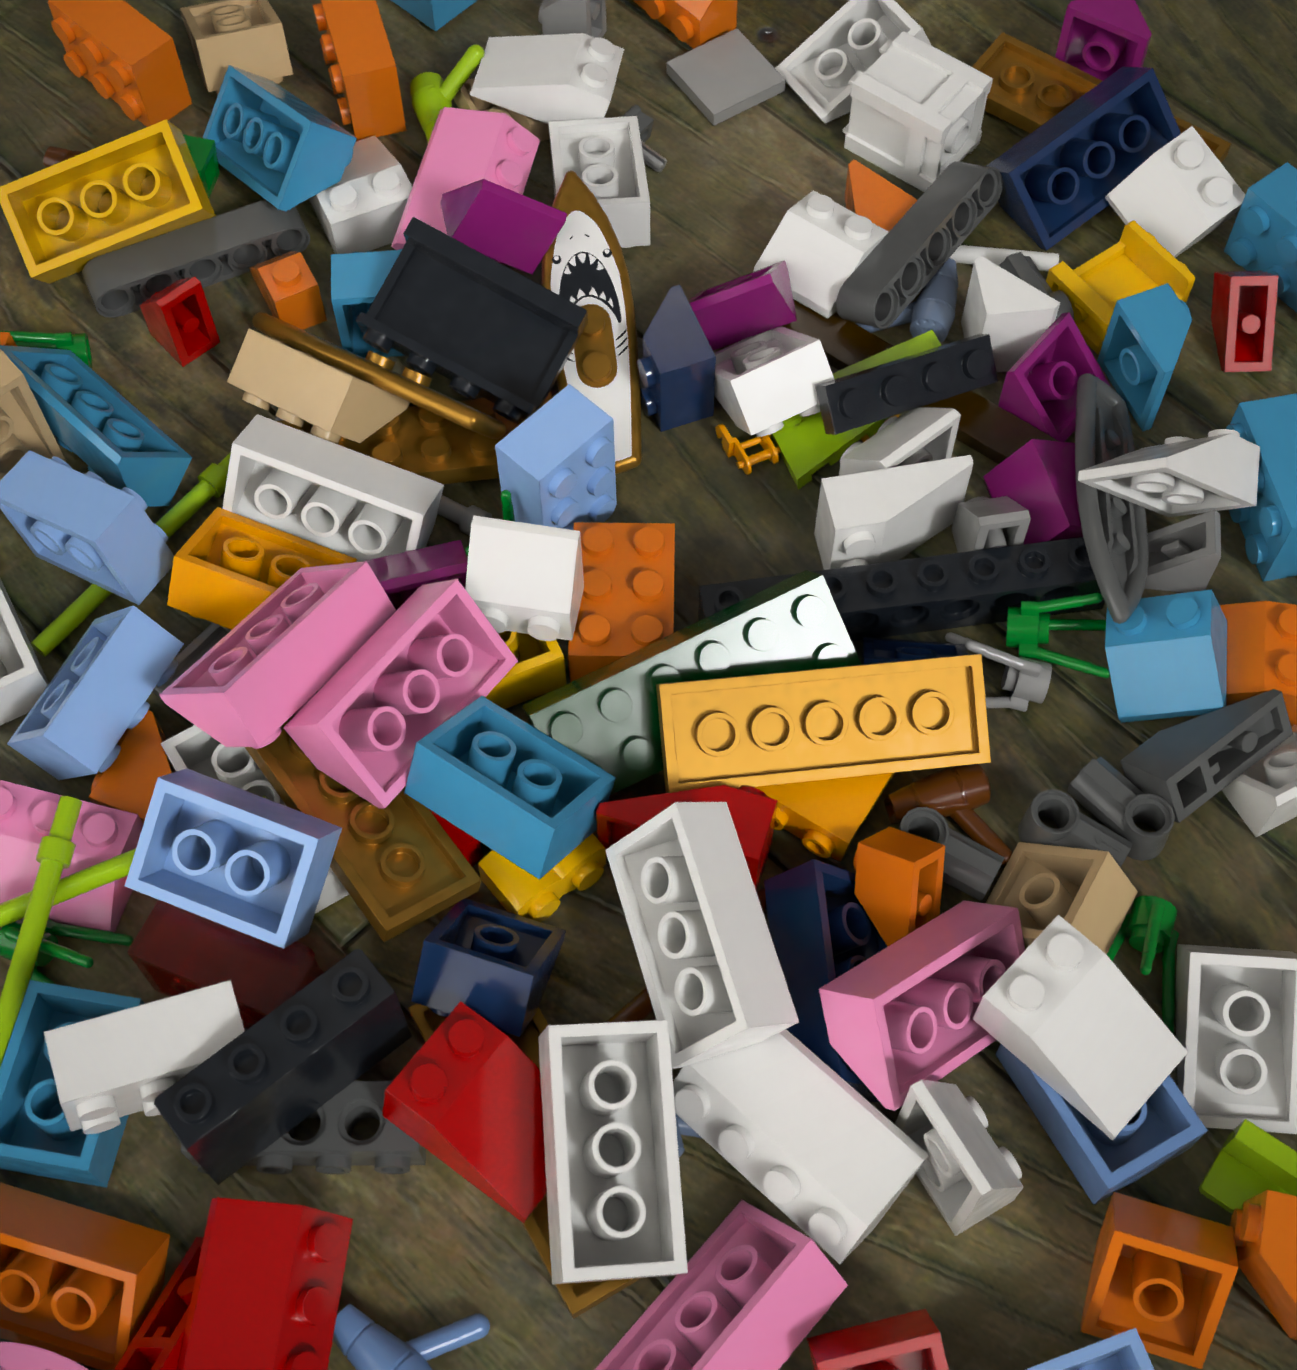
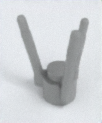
M952 632L946 634V641L954 644H965L967 650L982 654L986 658L1006 665L1003 672L1001 689L1010 691V696L985 697L986 709L1010 708L1026 712L1029 701L1039 704L1043 703L1051 679L1052 665L1050 663L1025 657H1016Z

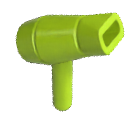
M471 45L445 80L434 72L421 73L412 79L410 83L412 107L428 142L440 110L444 107L452 108L453 98L484 57L485 52L480 45Z

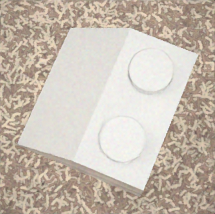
M1191 126L1150 156L1109 192L1105 199L1125 225L1134 220L1146 232L1151 233L1158 243L1176 258L1229 220L1241 208L1245 193L1194 127Z
M813 190L786 212L755 265L753 272L785 260L793 299L829 318L837 311V296L843 283L889 232L872 223L868 218L859 216L834 202L830 197L821 195Z
M919 407L907 411L899 418L896 416L889 418L882 424L875 435L863 443L856 442L843 453L840 459L839 476L951 458L961 414L954 408Z
M473 516L465 590L497 633L504 631L524 633L542 641H553L556 639L573 640L584 591L580 531Z

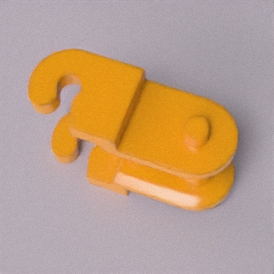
M724 424L715 427L717 437L722 438V448L727 457L735 456L738 461L736 462L738 469L742 468L746 475L751 474V466L768 459L773 464L779 462L778 454L781 451L778 446L775 447L770 438L771 434L755 437L740 443L737 437L732 438ZM759 443L761 444L763 451L747 456L744 449Z

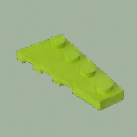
M930 330L833 373V377L838 379L942 345L933 330ZM821 411L805 417L797 414L784 420V427L771 434V438L775 446L780 448V455L797 488L800 489L810 482L812 474L825 464L829 463L832 466L840 460L843 453L852 444L866 434L869 437L874 435L888 418L832 435L825 434Z

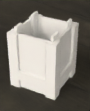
M902 31L894 40L889 39L879 49V53L882 55L865 73L858 70L849 79L852 104L849 124L843 129V133L846 134L844 148L925 192L952 162H961L968 153L970 154L980 144L981 125L987 95L991 90L993 78Z

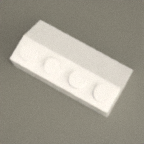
M257 414L232 443L222 509L356 558L357 562L425 548L435 525L444 484Z
M675 802L605 850L656 1020H668L672 1069L685 1067L760 1043L799 1022L727 802Z
M787 1029L760 1043L682 1067L673 1082L675 1113L838 1264H841L874 1230L929 1157L927 1152Z

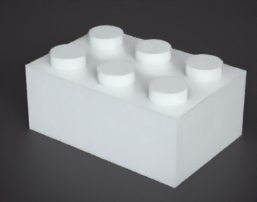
M231 980L44 1032L60 1104L70 1131L83 1129L84 1134L104 1132L118 1126L121 1123L119 1117L143 1110L145 1116L161 1115L154 1105V1099L245 1032Z

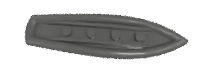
M1085 373L1078 379L1076 400L1075 476L1078 511L1083 539L1100 592L1113 621L1121 624L1126 622L1135 611L1145 589L1149 556L1145 508L1078 481L1080 470L1135 451L1126 402L1104 381L1090 373Z

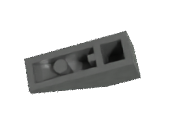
M1272 689L1157 732L1120 760L1125 777L1144 794H1154L1165 799L1173 808L1174 821L1180 823L1293 735L1283 694L1281 691Z

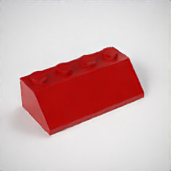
M221 1197L212 1198L177 1370H328L353 1219L304 1205Z

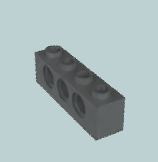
M354 1081L304 1119L316 1118L321 1120L320 1129L313 1138L306 1141L295 1140L294 1132L299 1125L297 1124L244 1166H257L256 1170L258 1172L273 1175L289 1174L292 1172L293 1166H316L315 1170L320 1173L346 1174L351 1172V1165H375L374 1170L379 1173L404 1174L410 1171V1165L426 1164V1149L382 1116L385 1089L392 1081ZM365 1118H374L380 1121L378 1131L370 1139L358 1141L351 1138L352 1130L359 1121ZM182 1145V1154L193 1166H198L197 1170L199 1172L208 1174Z

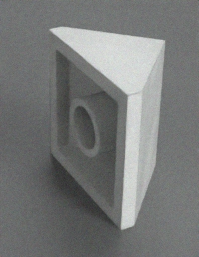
M979 255L974 261L961 320L964 338L977 334H989L996 372L1009 371L1055 322L1060 302Z
M1296 724L1291 726L1293 735L1222 789V792L1255 837L1297 817Z

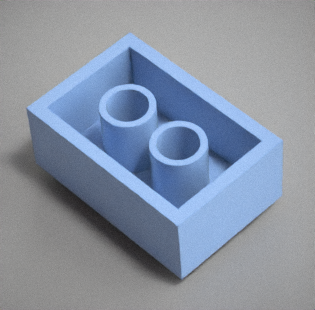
M567 385L495 445L501 492L508 490L511 493L515 522L573 530L574 522L603 523L614 512L617 505L614 421L611 416L572 385Z
M30 450L0 480V509L36 557L137 605L141 604L172 568L174 555L166 544L168 536L158 525L151 521L145 512L147 509L146 502L128 487H123L121 490L108 485L100 476L88 471L86 474L72 469L69 464L59 457L53 456L49 459Z
M134 605L94 619L7 745L57 780L97 774L98 771L100 773L106 771L121 751V747L117 743L126 729H132L137 726L148 712L150 704L146 700L155 686H162L175 672L178 661L174 658L184 643Z
M186 768L157 778L125 887L284 949L309 933L342 827Z

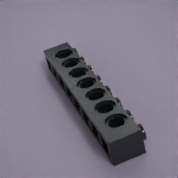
M1083 537L812 571L824 576L851 642L863 640V637L882 638L1005 622L1008 617V607H1021V601L1041 602L1077 595L1101 594ZM796 574L699 586L698 619L700 621ZM1103 599L1100 603L1045 613H1050L1051 616L1097 610L1103 608L1105 601Z

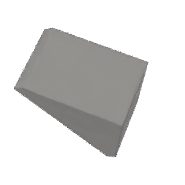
M1215 509L1148 533L1149 556L1145 589L1183 593L1206 589L1221 559L1220 514Z

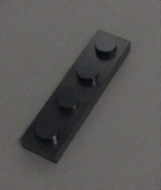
M977 334L831 380L815 387L825 434L836 435L998 382L990 335Z

